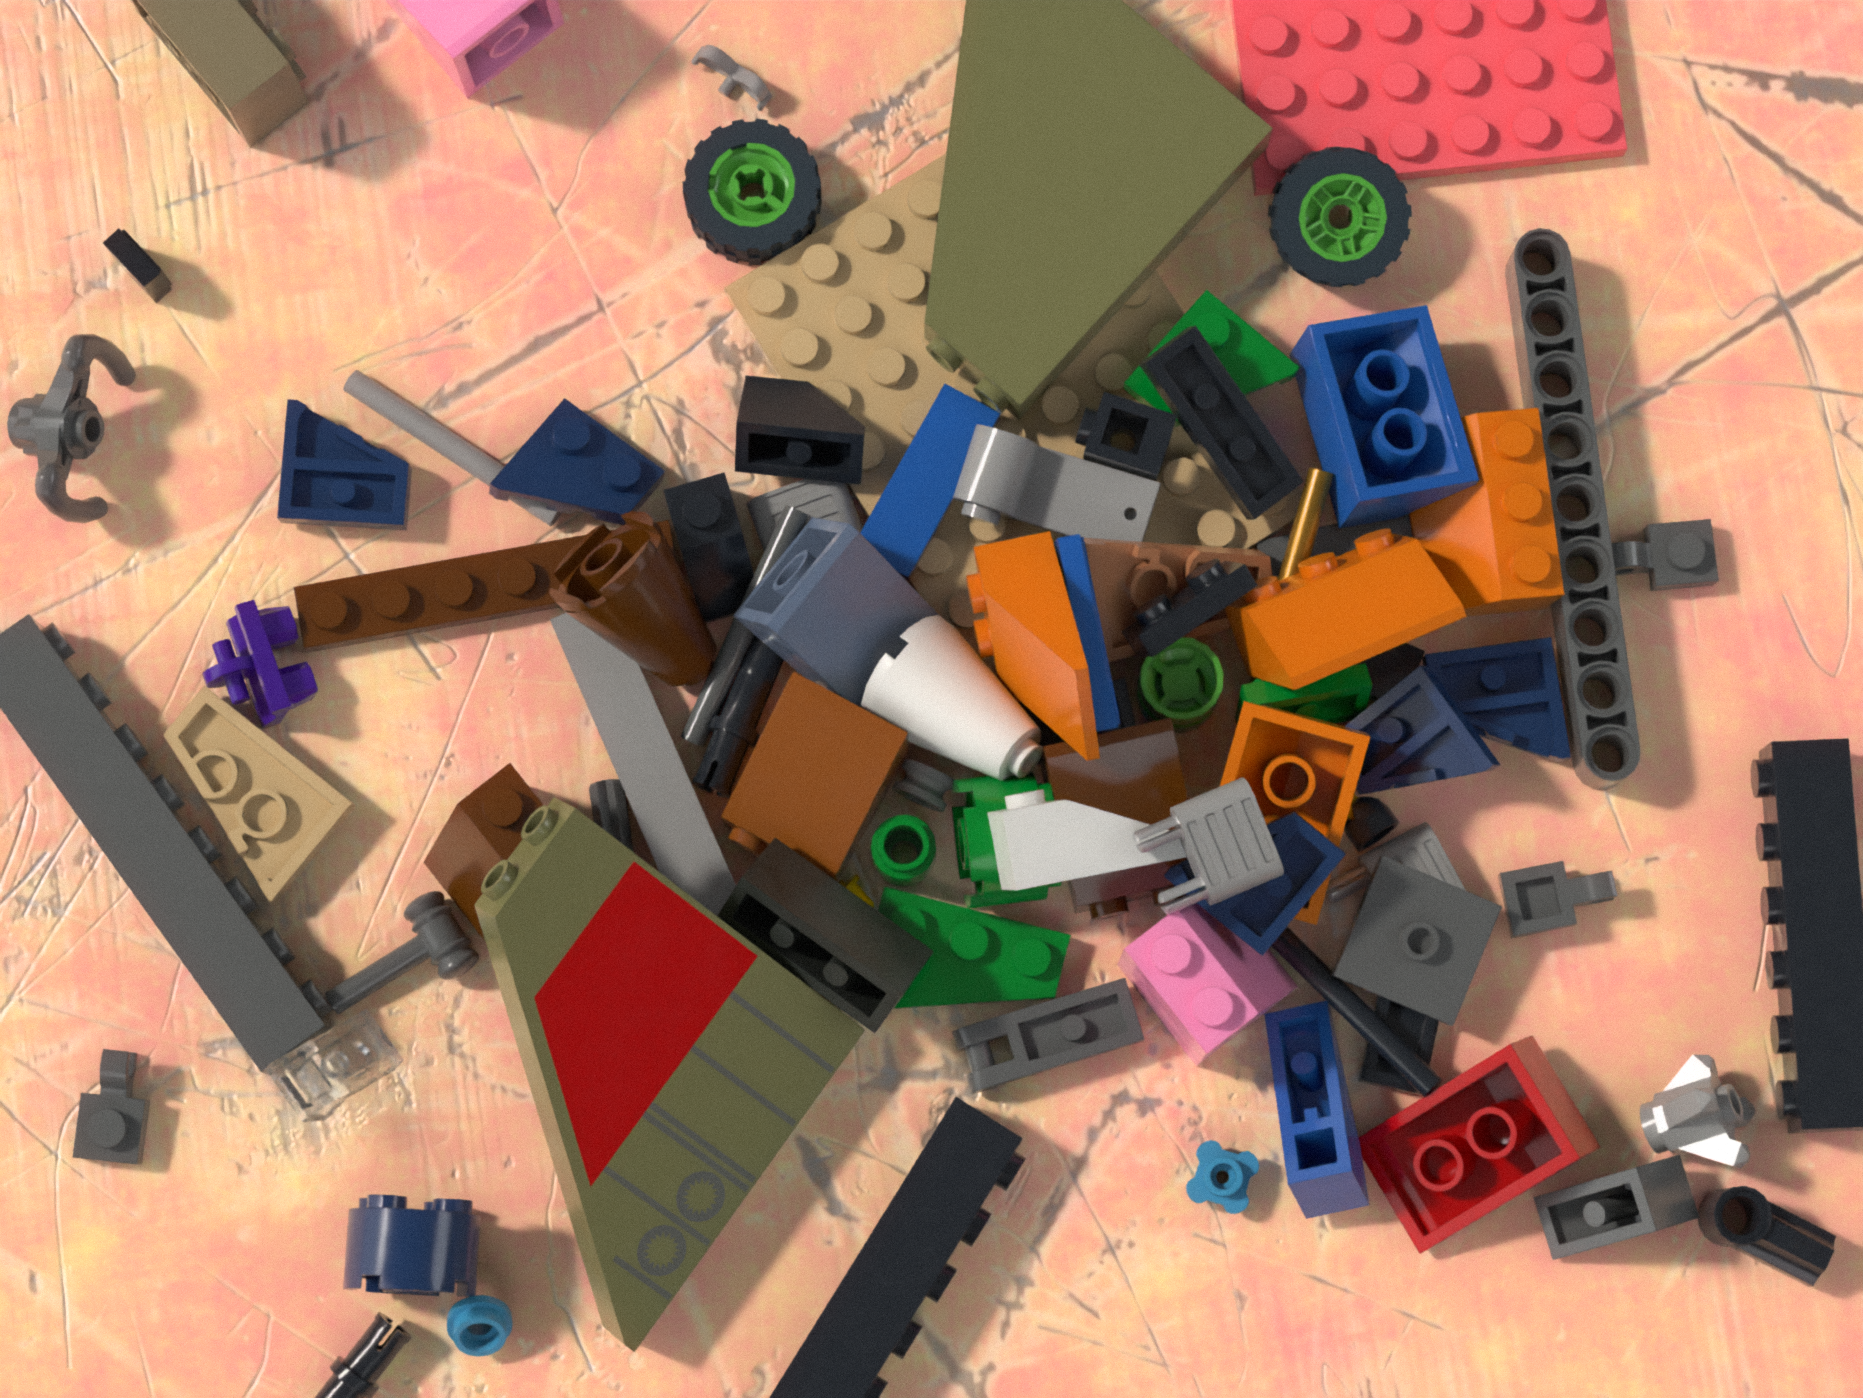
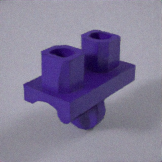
M255 600L236 604L234 607L236 615L228 619L226 625L237 657L230 639L220 640L212 644L218 664L202 673L206 687L220 688L226 686L232 705H237L250 699L244 681L246 680L262 728L280 724L289 710L312 700L318 692V686L311 666L308 665L307 661L278 669L272 650L293 645L298 639L297 626L289 606L258 610Z

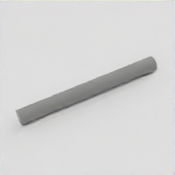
M355 370L347 379L343 388L346 393L488 486L505 467L359 370ZM509 495V500L550 527L557 522L562 514L561 512L546 510L547 503Z

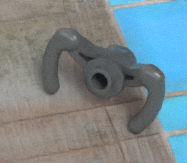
M75 334L71 336L63 348L61 363L47 394L36 393L33 398L18 400L12 406L7 421L8 435L12 444L18 449H23L24 454L37 457L38 470L35 477V493L37 498L49 512L67 522L84 524L98 520L108 512L106 501L99 496L80 500L69 497L66 492V480L68 479L73 459H87L95 452L104 435L103 418L98 412L97 406L89 398H86L90 365L93 359L98 360L107 369L115 383L120 386H129L136 378L135 370L124 352L112 341L95 334Z

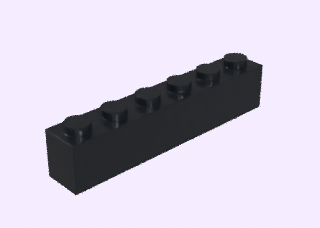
M1849 738L1772 741L1759 751V759L1752 761L1751 787L1754 797L1762 798L1764 823L1757 824L1755 840L1759 861H1767L1769 887H1762L1760 906L1764 925H1772L1774 951H1767L1765 971L1769 989H1777L1779 1015H1773L1770 1024L1772 1049L1774 1054H1782L1784 1080H1778L1776 1083V1109L1780 1119H1787L1788 1134L1862 1131L1863 907Z
M955 1097L769 1398L880 1397L888 1382L879 1377L878 1374L890 1354L893 1353L900 1359L904 1358L923 1325L913 1320L919 1307L926 1297L938 1303L957 1272L956 1268L947 1263L960 1241L970 1247L973 1246L992 1213L982 1208L988 1195L995 1185L1007 1191L1026 1160L1024 1156L1016 1152L1022 1142V1137L958 1097Z

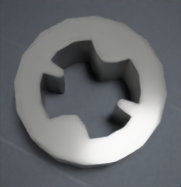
M905 759L902 764V768L906 773L905 777L901 781H895L892 790L923 807L944 812L947 803L944 802L943 795L948 790L952 791L954 779L923 763Z

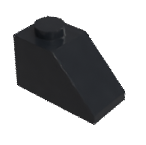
M745 376L736 422L735 472L861 485L865 426L808 381Z
M723 472L663 490L695 601L706 624L734 615L754 575L726 475Z

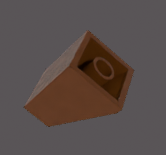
M1171 718L1097 734L1100 759L1086 761L1066 742L1043 746L1040 768L1044 783L1051 784L1054 800L1073 801L1150 825L1171 817L1170 807L1188 800ZM1173 826L1167 830H1173L1175 827ZM1187 857L1068 880L1074 912L1077 914L1090 911L1091 920H1102L1128 913L1127 902L1152 897L1154 906H1163L1187 896L1183 894L1164 903H1159L1158 900L1159 893L1175 887L1174 884L1164 877V873L1170 866L1186 860Z
M511 763L507 764L457 803L423 862L483 939L484 935L474 906L483 894L481 892L483 880L493 866L501 860H508L523 839L521 831L525 822L536 809L543 806L542 802Z

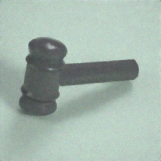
M431 891L422 894L411 901L405 908L403 916L407 921L413 923L412 932L416 933L417 936L325 992L329 1004L338 1015L430 957L431 964L438 966L439 977L443 980L458 978L466 974L477 964L479 954L476 950L470 948L471 939L465 936L452 914V908L444 905L445 898L442 892Z

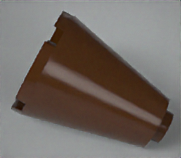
M630 511L620 515L627 524L610 532L603 523L590 531L571 548L558 564L554 575L561 583L558 590L550 587L549 595L562 611L667 685L672 687L683 684L685 686H692L702 681L711 671L714 663L713 659L717 652V645L660 526L646 512Z

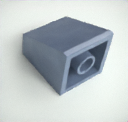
M812 517L734 613L733 617L803 677L862 708L861 702L866 684L883 655L887 653L896 659L909 644L900 636L921 619L939 614L850 523Z

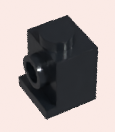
M1104 392L1098 410L1086 407L1075 443L1086 446L1083 456L1084 460L1157 482L1174 431L1177 415ZM1120 433L1127 434L1133 439L1134 447L1128 452L1114 448L1110 442L1112 437Z

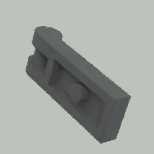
M1126 978L974 1023L952 1032L957 1050L965 1051L971 1073L965 1076L971 1094L996 1088L1009 1082L1145 1040ZM1007 1036L1014 1059L995 1064L989 1042Z

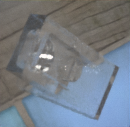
M366 1008L273 1061L265 1070L301 1121L316 1122L328 1119L347 1098L393 1072L404 1059Z

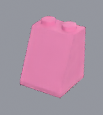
M386 0L467 99L564 24L558 0Z
M1197 903L1171 913L1124 948L1117 964L1196 1066L1298 988L1269 949L1263 956L1260 955Z

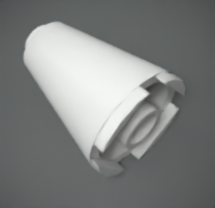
M939 615L925 617L910 626L900 636L909 644L896 659L885 653L876 665L866 684L861 702L862 708L908 732L909 742L1000 781L1012 775L1023 778L1029 774L1037 765L1043 752V747L1039 745L1042 736L1041 729L953 624L947 622Z

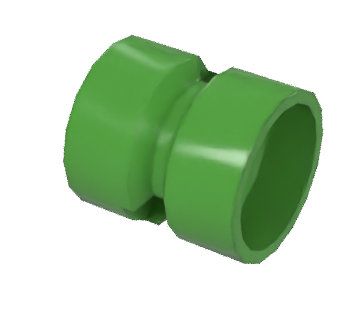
M1180 638L1154 657L1147 656L1137 681L1136 700L1141 714L1148 722L1171 718L1175 733L1183 734L1198 729L1210 718L1223 690L1224 672L1219 658L1208 645L1193 638Z

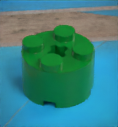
M1030 772L1023 778L1012 775L1002 781L991 776L953 781L952 793L964 792V806L952 807V820L959 878H971L975 893L963 895L968 909L1046 900L1049 888L1061 887L1062 882L1017 891L1001 889L987 812L1007 809L1004 796L1043 789L1045 800H1054L1051 784L1037 783L1033 772Z

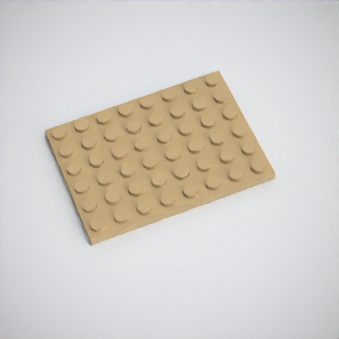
M946 154L724 287L726 297L779 379L810 382L865 426L861 485L846 484L867 518L872 513L944 383L986 405L973 390L977 385L976 382L959 368L954 373L947 371L926 350L929 342L924 336V322ZM1155 270L1019 420L1006 409L1000 414V419L994 428L1029 439L1041 447L1083 459L1086 446L1076 444L1075 440L1086 407L1098 410L1104 392L1138 402L1123 389L1124 382L1136 370L1139 363L1152 352L1185 314L1158 272ZM1180 425L1174 428L1157 482L1161 483V487L1143 542L1253 549L1259 541L1273 537L1294 523L1302 491L1299 487L1295 488L1255 520H1247ZM1117 434L1110 440L1112 447L1128 452L1134 447L1133 439L1127 434ZM954 499L908 582L944 620L954 625L979 655L973 621L984 619V613H973L966 582V575L977 573L973 547L1048 531L1051 533L1053 542L1057 538L1067 535L1002 515L997 526L962 515L964 503ZM993 657L982 658L997 677Z

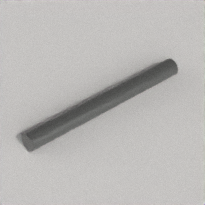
M785 505L740 606L802 531L809 516L808 514ZM736 618L733 619L680 736L701 747H704L711 732L708 728L713 716H718L754 637V634Z

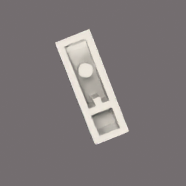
M1043 789L1004 796L1007 809L987 812L1002 890L1017 891L1187 857L1179 838L1145 853H1141L1137 849V844L1170 830L1166 829L1143 840L1134 842L1133 833L1150 824L1069 800L1046 801Z

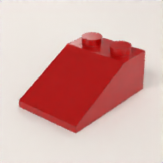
M1533 1035L1507 1045L1359 1137L1364 1162L1419 1254L1601 1148Z

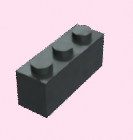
M777 838L772 840L741 877L717 917L790 973L873 1033H876L934 952Z

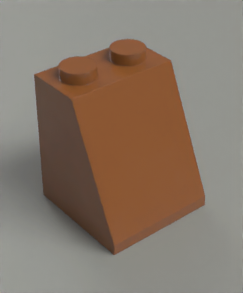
M793 671L721 815L724 826L732 829L728 840L742 849L760 856L772 840L777 838L838 882L909 754L908 732Z

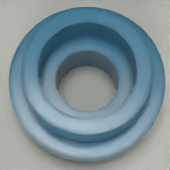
M486 1295L470 1296L458 1301L449 1310L446 1321L447 1332L461 1352L477 1357L491 1355L503 1347L507 1337L510 1335L512 1330V1313L503 1301L495 1297Z

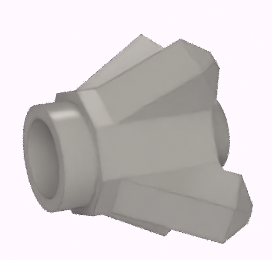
M1692 1055L1662 1092L1654 1094L1653 1101L1640 1106L1642 1128L1650 1147L1655 1153L1660 1154L1669 1151L1680 1154L1690 1152L1740 1169L1749 1162L1750 1152L1748 1145L1736 1141L1735 1128L1746 1126L1755 1114V1108L1746 1097L1739 1098L1731 1084L1722 1086L1718 1077L1715 1060L1710 1055Z

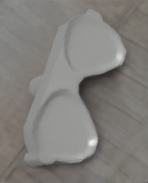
M713 45L702 46L691 61L693 65H698L700 62L727 77L718 89L725 97H728L738 84L758 102V111H762L772 98L769 89L758 75L743 68L724 51Z

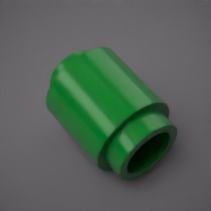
M896 815L888 818L878 826L872 838L871 852L874 867L878 874L890 884L912 886L920 883L931 873L935 865L936 841L933 832L924 821L911 815ZM900 844H909L917 853L916 859L908 864L896 863L891 856L893 849Z

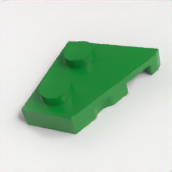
M1207 289L1147 356L1149 357L1187 327L1196 325L1245 397L1280 382L1281 385L1291 381L1297 375L1300 368ZM1138 366L1124 382L1123 389L1141 404L1172 413L1144 371ZM1176 419L1175 427L1181 425V424L1178 422L1177 419Z

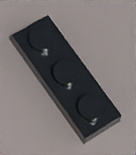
M1196 325L1187 327L1139 363V366L1171 412L1177 415L1178 422L1247 520H1255L1304 482Z

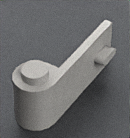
M976 424L953 499L964 503L962 515L996 526L1002 515L1067 536L1080 534V537L1143 542L1161 483L1041 447L1029 439L1000 429Z

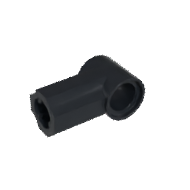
M1738 1186L1718 1189L1706 1195L1700 1203L1698 1225L1705 1238L1713 1244L1731 1247L1807 1287L1814 1286L1817 1279L1826 1270L1834 1253L1835 1235L1767 1201L1765 1196L1754 1188ZM1730 1199L1739 1202L1746 1212V1224L1739 1234L1729 1231L1723 1222V1208Z

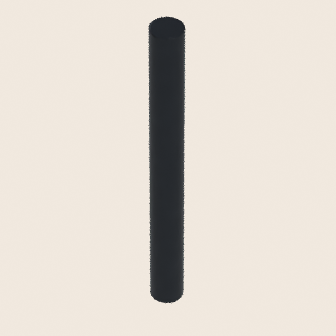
M1287 926L1271 947L1423 1097L1433 1092L1443 1079L1344 981L1330 976L1332 970Z

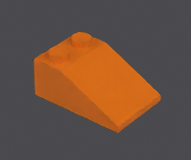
M1050 531L973 547L977 573L966 575V582L973 613H984V619L973 621L980 658L993 657L997 677L1006 689L1086 761L1100 759L1089 669Z

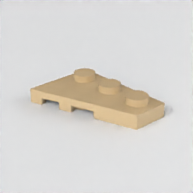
M205 685L163 734L198 791L221 823L238 854L243 858L254 875L264 895L273 906L355 807L350 800Z

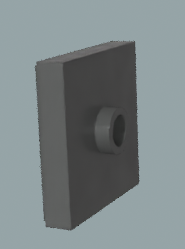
M1379 856L1330 976L1446 1025L1453 1026L1502 906L1390 858Z

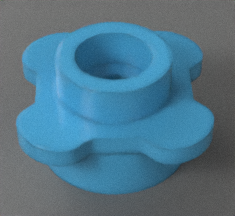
M1210 1140L1202 1143L1196 1151L1199 1164L1195 1177L1186 1184L1188 1197L1195 1203L1209 1201L1223 1205L1225 1211L1230 1214L1242 1212L1249 1204L1246 1190L1250 1177L1257 1174L1259 1170L1257 1158L1249 1151L1236 1154L1223 1150L1216 1141ZM1219 1171H1225L1229 1176L1228 1181L1224 1184L1219 1183L1216 1179Z

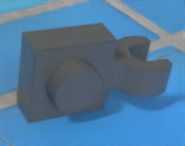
M1711 519L1648 524L1643 529L1645 543L1639 541L1611 543L1616 576L1649 573L1651 591L1713 586L1719 581Z
M1564 861L1503 872L1498 875L1511 939L1573 927L1577 924L1574 912L1575 906L1612 901L1614 897L1618 896L1612 871L1567 879Z
M103 1049L100 1063V1094L81 1093L73 1158L142 1164L150 1100L131 1098L137 1053Z

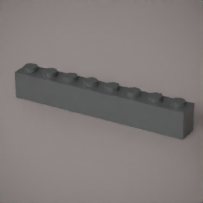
M26 615L0 634L1 710L258 1069L272 1077L334 1031L324 1017L333 1008L311 979L301 985L287 964L296 959V957L276 929L272 927L264 933L250 914L259 906L241 880L235 876L227 882L213 862L221 857L222 854L205 830L198 825L190 831L177 810L184 806L185 803L173 785L163 774L153 780L140 761L149 753L127 723L117 729L103 709L112 704L97 680L90 672L80 678L67 659L76 652L54 622L44 628L31 615Z

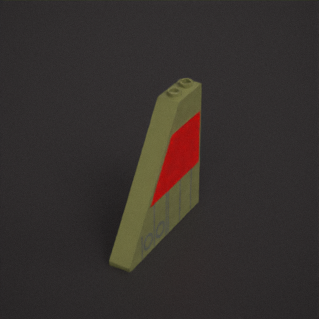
M553 797L548 805L539 807L527 819L521 831L523 839L508 860H501L488 872L481 885V892L483 894L474 906L602 1325L626 1347L635 1352L865 1032V1029L578 809Z

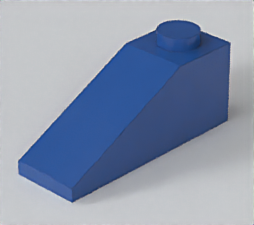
M1325 1000L1264 1014L1287 1182L1305 1218L1308 1219L1370 1206L1361 1146L1328 1002Z

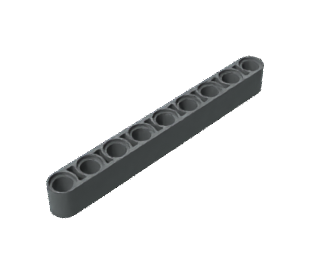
M1537 228L1528 231L1518 240L1506 264L1505 278L1523 408H1539L1564 595L1551 605L1572 764L1576 776L1584 785L1592 789L1607 790L1616 787L1635 771L1640 761V743L1571 253L1567 242L1560 234L1550 229ZM1529 253H1539L1545 256L1551 263L1552 273L1536 275L1530 272L1524 265L1523 256ZM1538 313H1546L1553 316L1559 322L1561 333L1555 336H1544L1538 333L1533 327L1531 316ZM1550 373L1562 377L1568 384L1569 395L1562 398L1548 395L1541 387L1540 376ZM1555 434L1570 437L1576 444L1578 450L1577 457L1562 459L1556 456L1550 450L1548 437ZM1564 495L1578 498L1585 506L1586 519L1570 521L1564 518L1558 510L1557 498ZM1574 556L1588 560L1593 566L1595 580L1587 584L1574 581L1567 574L1565 568L1566 559ZM1587 618L1597 622L1604 634L1603 643L1598 646H1588L1582 643L1576 637L1574 631L1575 620ZM1596 680L1604 683L1610 689L1612 695L1611 707L1598 709L1591 706L1583 695L1584 682ZM1601 742L1615 747L1621 758V766L1618 771L1605 772L1596 766L1591 756L1594 744Z

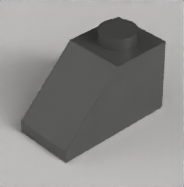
M1680 1154L1533 1197L1553 1260L1700 1218Z

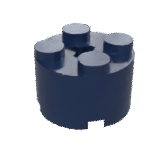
M371 1194L367 1195V1198H359V1207L351 1208L348 1211L343 1289L351 1291L361 1289L362 1279H366L365 1292L439 1296V1292L454 1293L455 1283H457L456 1296H476L481 1216L472 1214L473 1201L437 1198L433 1199V1202H424V1210L406 1209V1196Z

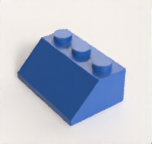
M1427 305L1307 326L1289 356L1290 360L1300 367L1295 377L1322 471L1334 474L1329 495L1339 529L1399 518L1476 485L1479 481Z

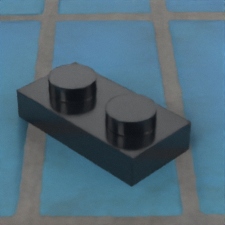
M1219 559L1210 560L1193 570L1185 578L1189 586L1168 599L1166 594H1162L1140 606L1133 613L1136 622L1121 631L1134 653L1154 657L1258 586L1246 565L1231 561L1221 563Z

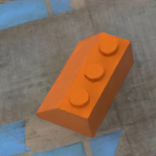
M1539 408L1481 412L1463 416L1461 421L1479 481L1474 486L1409 513L1412 538L1418 539L1463 604L1467 617L1545 610L1564 595Z
M1391 529L1376 530L1357 538L1354 541L1356 549L1335 557L1333 552H1328L1305 559L1298 564L1299 573L1280 581L1277 576L1255 580L1258 586L1225 608L1247 674L1292 690L1299 689L1465 618L1467 615L1463 604L1418 539L1393 534Z
M1244 701L1220 786L1244 777L1255 795L1266 823L1295 811L1339 847L1370 736L1366 732L1306 715ZM1331 873L1293 919L1317 925Z

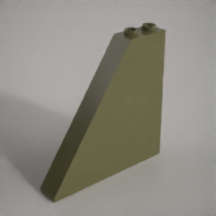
M966 0L924 322V336L929 342L926 346L927 352L947 371L954 373L959 368L976 382L977 385L973 390L988 407L999 414H1002L1007 409L1019 420L1268 147L1273 128L1122 0Z

